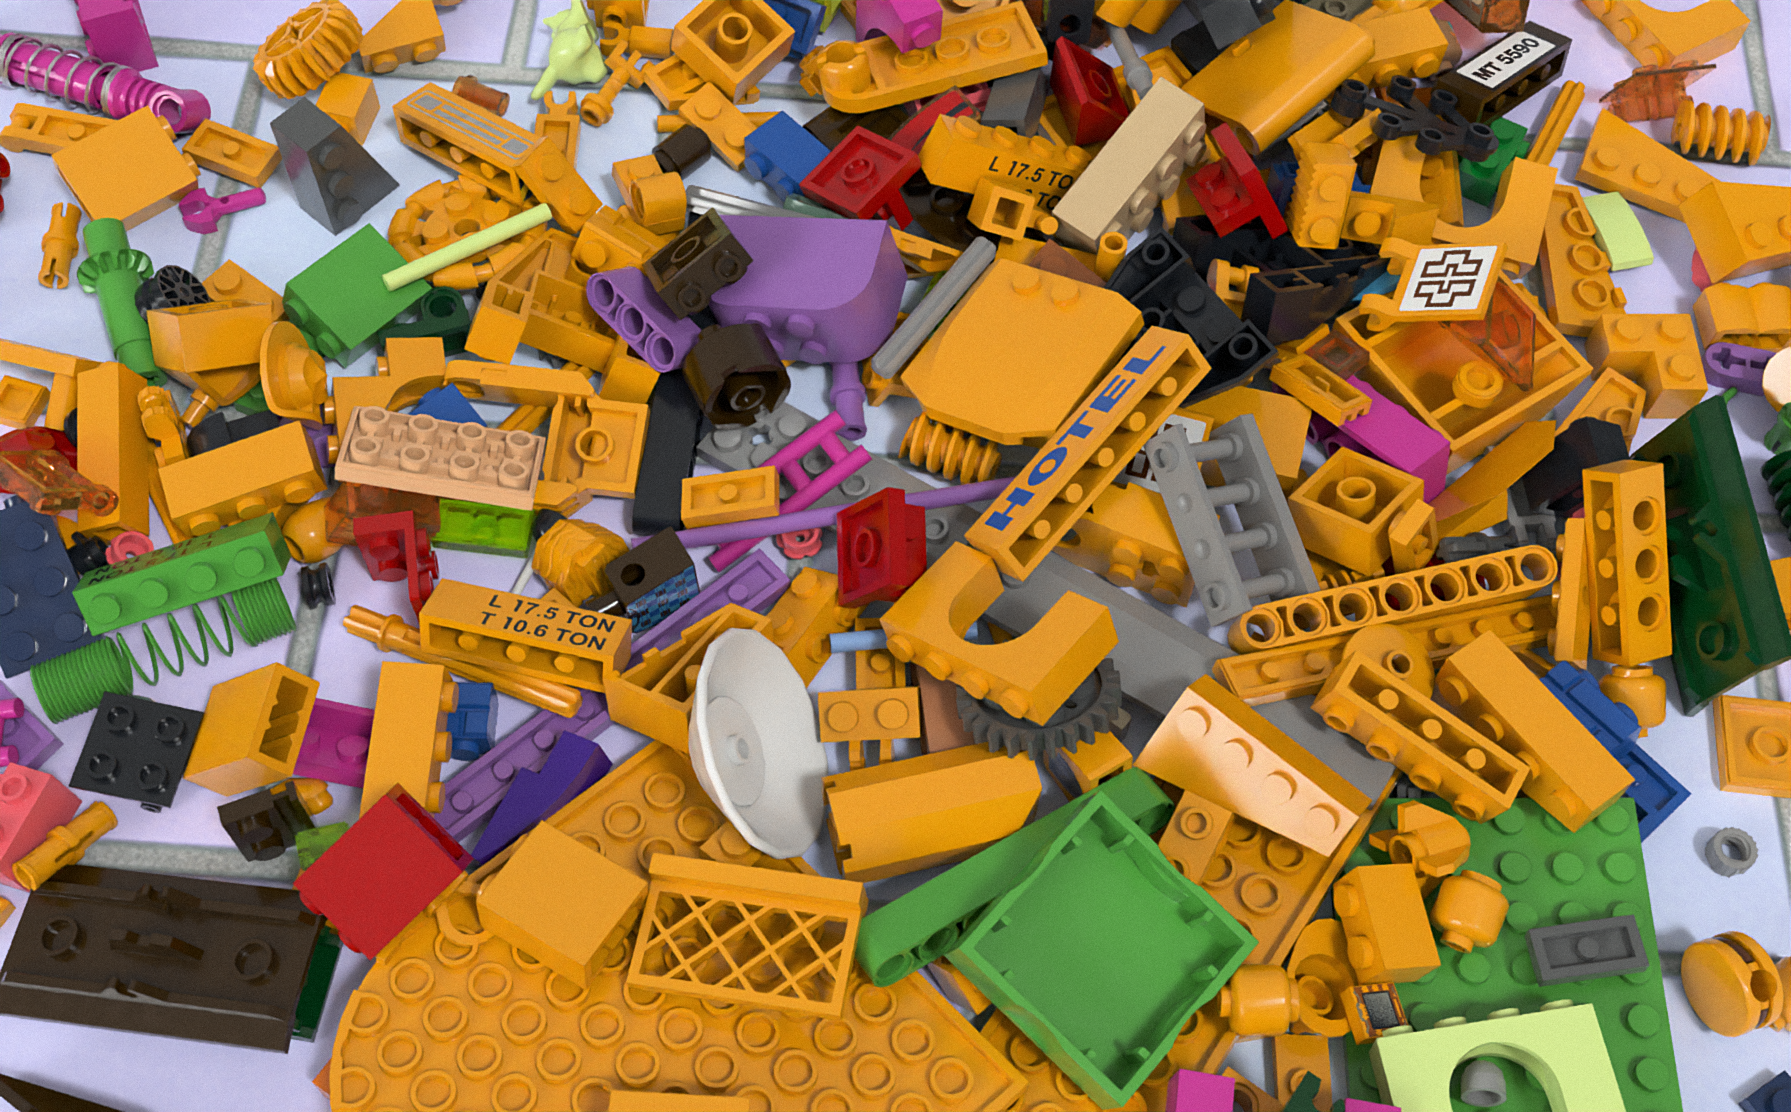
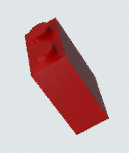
M397 783L292 884L300 891V899L309 910L317 915H324L339 929L338 935L341 941L355 953H363L369 960H372L467 868L474 858Z

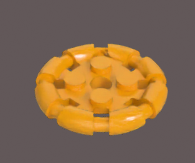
M459 174L457 175L458 180L442 184L439 179L410 195L405 200L406 207L404 209H397L388 227L387 239L388 243L410 263L542 203L536 196H533L520 205L477 181ZM496 197L500 198V200L497 203L494 202ZM548 221L422 278L426 282H432L435 288L447 286L456 290L478 289V284L488 282L547 231ZM488 259V263H485L483 265H472L473 263H478Z

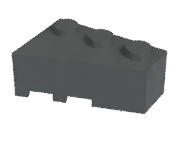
M305 97L270 122L300 208L334 236H337L348 226L358 222L363 214L400 186L339 123Z

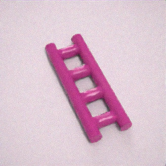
M836 410L757 467L775 465L778 474L783 473L796 491L795 494L779 505V515L804 511L873 460L862 444L849 452L835 434L846 425ZM818 445H821L834 465L811 481L797 461ZM768 536L717 544L720 549L708 558L720 573Z

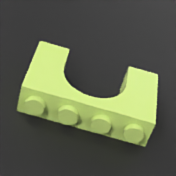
M1557 1000L1542 1005L1540 1007L1541 1012L1523 1015L1520 1014L1517 1008L1502 1009L1488 1014L1486 1021L1467 1023L1465 1017H1452L1436 1022L1433 1025L1434 1029L1414 1032L1413 1027L1408 1025L1392 1027L1382 1031L1383 1037L1376 1038L1369 1051L1382 1104L1401 1107V1112H1453L1449 1097V1084L1453 1070L1467 1060L1482 1056L1506 1058L1526 1068L1542 1085L1547 1094L1552 1112H1626L1592 1003L1574 1006L1572 1000Z

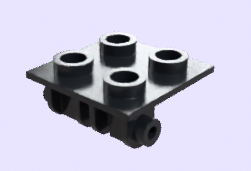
M105 691L70 780L69 787L142 802L140 807L153 813H161L162 807L171 808L203 720L204 712Z

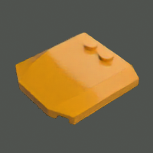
M1001 258L989 264L982 271L900 377L907 392L914 395L919 401L922 410L930 419L1004 445H1022L1025 437L1046 436L1049 441L1110 373L1145 324L1142 312L1118 292Z

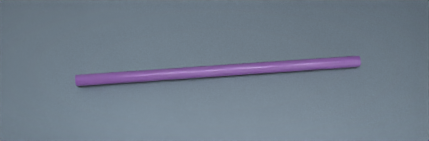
M1017 476L905 494V504L925 507V510L997 499ZM857 502L780 514L773 517L676 531L675 533L685 549L832 526L837 525V512ZM654 535L631 539L632 549Z

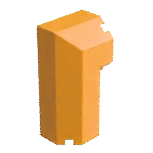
M988 741L821 777L823 805H830L831 812H828L829 818L826 819L837 870L839 875H842V880L862 883L960 861L964 862L1033 823L1042 792V785L1035 761L1029 760L1027 750H1020L1015 757L1008 758L1006 746L992 753L989 751Z

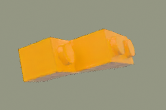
M401 0L363 36L361 43H359V52L365 73L373 71L376 73L390 72L396 69L399 64L413 60L427 62L438 57L440 53L446 52L444 34L434 6L439 4L452 6L462 0Z
M442 337L386 338L384 356H376V376L332 377L331 396H328L327 400L322 403L323 423L332 424L333 435L326 436L328 464H336L354 406H378L387 411L399 412L403 408L417 404L421 397L430 390L437 387L441 390L444 389L446 363Z

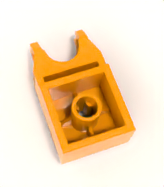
M1128 482L1125 490L1109 484L1071 527L1077 533L1076 536L1068 541L1060 540L1052 549L1053 552L1073 564L1107 577L1111 583L1117 586L1136 588L1151 594L1156 600L1164 604H1178L1187 608L1195 588L1193 577L1162 495L1131 482Z

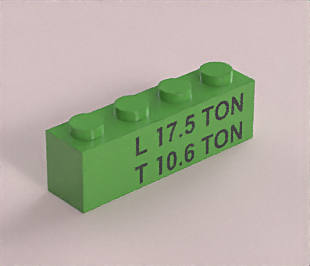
M272 512L88 571L83 575L72 593L92 636H96L282 576L290 561L291 553Z

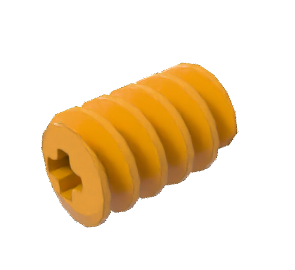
M1683 100L1673 122L1671 144H1674L1675 141L1680 142L1682 155L1688 153L1692 144H1697V154L1701 158L1705 156L1709 147H1714L1715 160H1721L1726 150L1729 149L1731 150L1732 163H1738L1743 153L1747 152L1748 163L1754 166L1766 147L1771 128V117L1768 114L1763 118V114L1756 110L1751 111L1746 116L1742 108H1735L1729 113L1728 108L1724 105L1716 106L1712 111L1711 106L1705 102L1700 103L1695 108L1691 100Z
M924 411L914 418L902 440L898 458L902 459L910 452V463L916 466L921 465L927 459V470L932 473L938 472L944 466V478L952 481L960 474L961 485L995 479L1003 455L998 452V442L990 440L983 446L981 445V436L972 434L967 439L964 437V430L955 427L952 431L947 430V424L939 421L932 424L930 423L931 419Z

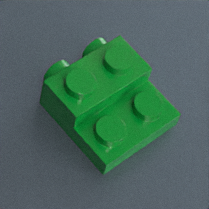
M1503 117L1493 121L1488 126L1494 131V135L1499 140V146L1497 151L1489 155L1486 161H1470L1457 153L1461 196L1485 207L1489 206L1497 192L1504 169L1515 157L1523 159L1531 144L1524 140L1528 128Z

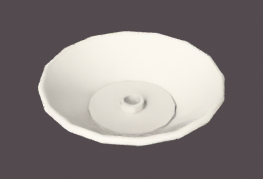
M729 628L708 645L697 677L689 724L688 747L692 767L702 788L750 845L776 860L801 857L819 837L828 806L823 805L821 793V777L828 776V759L824 742L821 743L819 718L802 678L781 648L757 630Z

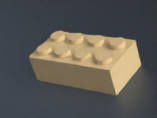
M1160 77L1052 210V217L1058 222V229L1055 232L1056 239L1067 248L1097 255L1100 239L1105 233H1121L1128 242L1135 232L1138 234L1143 232L1153 217L1154 211L1152 210L1160 202L1161 198L1168 200L1174 194L1180 183V175L1188 165L1194 167L1206 151L1204 103L1163 77Z

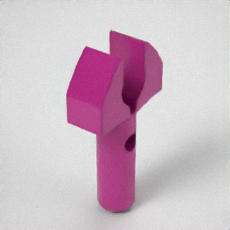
M204 187L189 192L180 201L178 206L184 216L182 220L188 230L199 234H209L218 231L216 222L222 215L263 205L266 203V195L263 189L258 187L214 198L208 196Z

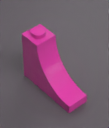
M857 0L856 41L862 42L888 35L901 53L927 47L933 42L941 40L943 9L937 0Z

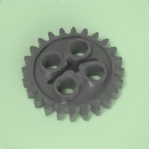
M1112 658L1103 659L1043 726L1025 717L1015 718L1007 713L1001 705L985 697L977 699L970 695L962 686L956 684L958 717L962 719L964 731H973L976 744L988 740L989 751L992 753L1006 746L1008 758L1015 757L1020 750H1027L1029 760H1034L1039 751L1046 750L1051 759H1054L1057 756V748L1063 746L1074 754L1077 752V741L1081 740L1093 745L1095 743L1094 731L1108 733L1109 720H1118V707L1122 706L1120 673L1114 670Z

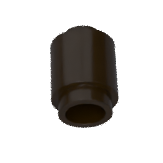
M684 124L652 149V154H654L663 174L675 171L683 181L711 159V141L701 128Z

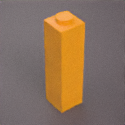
M105 362L98 365V368L77 373L78 532L90 538L97 536L108 546L111 545L110 543L113 538L127 531H137L149 536L148 436L142 424L141 415L143 414L137 400L138 391L147 387V379L119 362Z

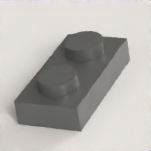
M1634 914L1528 929L1524 936L1539 987L1645 972L1650 966Z

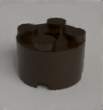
M715 324L700 331L697 336L698 343L685 358L681 372L702 413L710 420L714 427L722 430L748 427L757 422L754 415L766 408L771 414L781 406L790 392L791 380L784 364L760 324H736L724 328Z

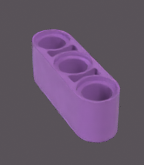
M628 266L598 272L591 275L588 279L586 295L591 307L653 369L665 373L683 367L688 353L698 343L697 336L701 329L688 316L680 320L657 294L647 276L636 267Z

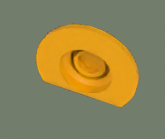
M288 321L273 322L267 327L260 348V375L267 406L276 415L292 421L300 420L302 425L315 430H321L323 422L322 417H320V405L328 398V375L326 374L325 361L316 351L309 348L304 336L294 324Z

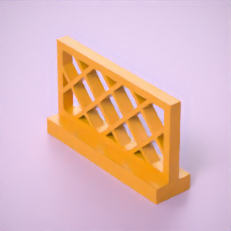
M653 852L648 871L652 880L626 980L629 987L842 1020L862 918L866 917L869 903L862 882ZM662 897L685 899L693 912L666 930L658 919ZM694 901L706 903L698 908ZM723 905L737 907L745 920L718 938L705 917ZM745 908L759 911L750 916ZM774 913L789 915L797 929L771 946L757 925ZM798 916L811 919L803 924ZM826 921L847 923L844 941L824 954L810 932ZM700 922L713 942L685 960L673 939ZM656 925L661 934L652 939ZM752 929L765 948V951L738 968L725 947ZM804 937L818 956V959L791 976L778 957V954ZM668 943L681 964L662 977L644 974L648 956ZM720 951L733 973L715 985L701 983L692 969ZM840 957L838 971H836L831 962ZM772 959L786 981L769 993L755 992L745 977ZM825 967L835 981L831 1003L808 1000L798 985ZM688 974L693 982L678 979ZM740 981L745 990L731 987ZM793 990L798 998L784 995Z

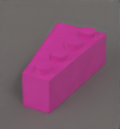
M74 0L76 6H79V10H76L82 30L85 35L90 37V39L85 40L89 56L98 57L104 63L115 62L128 66L138 72L159 67L139 0Z
M1316 351L1309 357H1311L1312 359H1316L1315 355H1317L1320 352ZM1323 354L1321 356H1317L1318 359L1321 360L1325 358ZM1351 375L1345 381L1373 400L1368 414L1364 416L1357 414L1356 419L1352 421L1345 419L1344 424L1337 427L1312 409L1306 440L1312 445L1320 441L1324 445L1329 458L1341 447H1345L1423 479V502L1429 504L1445 490L1450 441L1445 439L1439 431L1429 428L1410 415L1404 407L1394 404L1375 391L1369 383ZM1272 381L1273 393L1294 397Z

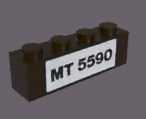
M1528 21L1515 30L1508 32L1495 43L1485 47L1484 50L1470 59L1463 61L1449 73L1440 76L1434 83L1430 96L1437 89L1453 93L1458 99L1454 109L1470 124L1481 123L1489 126L1493 121L1501 118L1562 76L1572 39L1532 21Z

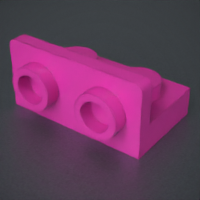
M316 698L293 774L363 789L375 710Z

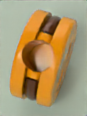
M1726 931L1712 938L1697 941L1685 950L1681 960L1683 987L1692 1008L1711 1030L1725 1037H1738L1751 1032L1753 1029L1768 1026L1779 1018L1784 1002L1781 979L1768 953L1753 938L1742 932Z

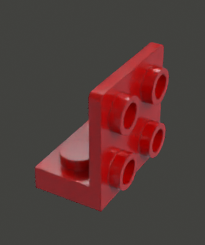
M413 510L353 518L354 537L373 581L397 582L408 577L409 599L419 622V612L434 591L433 580L439 579L437 554L435 550L431 551L427 527L419 528Z

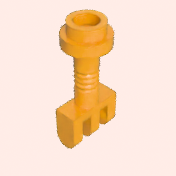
M624 39L619 41L604 61L614 71L597 94L588 93L581 101L582 108L580 109V114L586 122L598 127L602 123H608L614 115L611 104L625 84L628 82L635 89H638L644 82V71L654 66L648 60L643 64L640 71L635 68V64L642 56L636 49L627 60L624 59L621 55L626 51L629 44Z

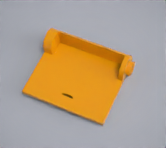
M1284 0L1273 10L1276 17L1275 20L1235 41L1180 89L1204 103L1205 113L1227 122L1246 151L1253 155H1259L1339 87L1344 80H1347L1375 56V38L1367 27L1362 24L1356 25L1290 0Z

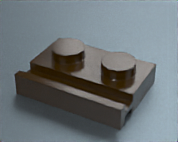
M293 780L285 783L286 791L273 795L271 790L267 789L217 807L222 827L248 862L253 860L268 861L281 856L287 848L298 845L297 837L309 833L313 839L321 837L317 820Z

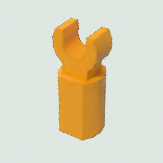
M605 22L603 24L604 36L608 39H600L601 53L605 56L610 55L621 39L629 43L624 53H630V55L636 49L642 54V58L665 60L673 56V51L671 50L673 29L634 25L630 29L624 28L622 24L617 22Z

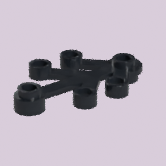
M1402 75L1393 76L1386 91L1390 98L1398 101L1402 106L1368 95V87L1354 79L1344 80L1343 84L1336 88L1330 104L1336 113L1348 118H1359L1364 115L1366 109L1374 111L1379 108L1382 113L1378 115L1373 127V132L1376 136L1385 140H1396L1398 137L1418 135L1415 147L1428 155H1438L1440 152L1456 150L1465 159L1474 162H1484L1489 158V155L1497 151L1499 146V140L1490 127L1481 123L1470 124L1454 109L1458 99L1453 93L1441 89L1434 90L1426 107L1413 95L1417 86L1416 83ZM1435 114L1440 115L1445 121L1440 120Z

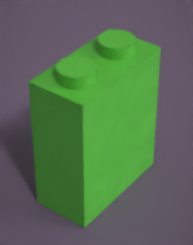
M368 223L288 281L285 285L282 304L287 316L296 325H304L315 336L319 349L328 358H336L347 368L380 342L377 331L406 323L421 311L420 302L432 287L423 278H420L389 292L383 282L382 275L404 266L408 262Z

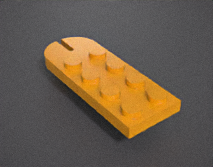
M1022 0L943 20L941 40L933 42L927 47L901 53L894 41L888 35L858 43L851 40L835 41L825 46L817 57L818 77L825 101L836 110L847 113H864L892 105L904 104L915 99L942 94L957 88L984 83L992 79L1048 65L1047 50Z

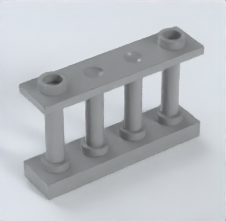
M1253 413L1240 415L1211 431L1209 441L1189 443L1183 425L1177 424L1144 444L1143 447L1211 627L1221 625L1253 610L1249 599L1268 595L1270 601L1273 602L1321 591ZM1217 459L1226 486L1207 489L1197 462ZM1234 504L1244 531L1224 535L1214 508ZM1251 549L1261 576L1241 580L1231 553Z

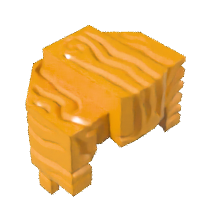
M559 519L537 540L531 567L536 574L541 576L549 591L555 587L575 607L579 608L583 604V600H587L591 595L596 597L609 590L603 569L607 564L630 550L621 536L599 524L584 522L581 519Z

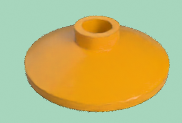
M1379 623L1363 627L1347 641L1342 652L1341 662L1358 650L1427 698H1431L1435 684L1433 664L1425 647L1410 632L1393 624ZM1392 661H1394L1397 664L1400 673L1394 670L1391 663Z

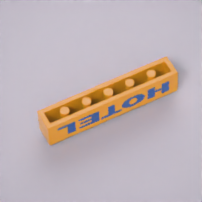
M1151 326L965 533L964 537L974 549L993 557L997 571L1023 582L1212 369L1189 334Z

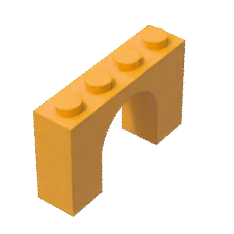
M1581 0L1591 13L1602 22L1660 85L1734 50L1751 22L1731 0H1709L1695 8L1682 12L1658 10L1640 0Z
M1418 135L1398 137L1396 140H1385L1378 137L1365 184L1371 185L1370 194L1424 202L1420 192V174L1425 153H1422L1415 147ZM1515 157L1501 174L1489 221L1474 227H1457L1437 218L1430 245L1505 241L1508 249L1501 270L1510 280L1523 278L1536 264L1558 168Z
M955 541L879 619L888 639L886 645L889 651L900 661L905 663L912 661L926 668L935 678L941 681L948 679L962 686L970 695L977 699L985 697L1001 705L1007 713L1015 718L1025 717L1043 726L1118 644L1119 639L1109 608L1068 590L1041 620L1022 636L995 645H979L964 640V637L969 628L1005 590L992 556Z

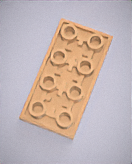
M354 406L335 465V479L532 511L546 438L532 435L523 430L505 431L487 428L475 422L457 423L435 419L426 414L409 415L391 412L378 406Z

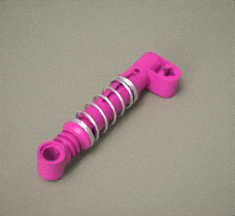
M20 33L0 34V83L5 86L18 88L25 85L27 91L34 95L45 91L49 100L55 101L64 97L69 106L76 107L83 103L91 113H96L103 109L105 115L113 120H120L148 105L156 118L161 115L166 118L175 134L195 132L205 118L209 120L211 118L209 102L197 90L178 89L148 80L131 67L115 62L104 63L100 58L92 55L84 57L79 51L72 49L64 51L59 45L53 43L44 45L39 39ZM50 47H51V48H55V49H58L60 52H57V51H54V50H51V49H47V48H50ZM67 54H74V55H77L79 58L73 57V56H70V55H67ZM87 60H94V61H97L99 64H96V63H93V62H90V61H87ZM179 105H180L181 113H182V116H181V117H180V115H179Z

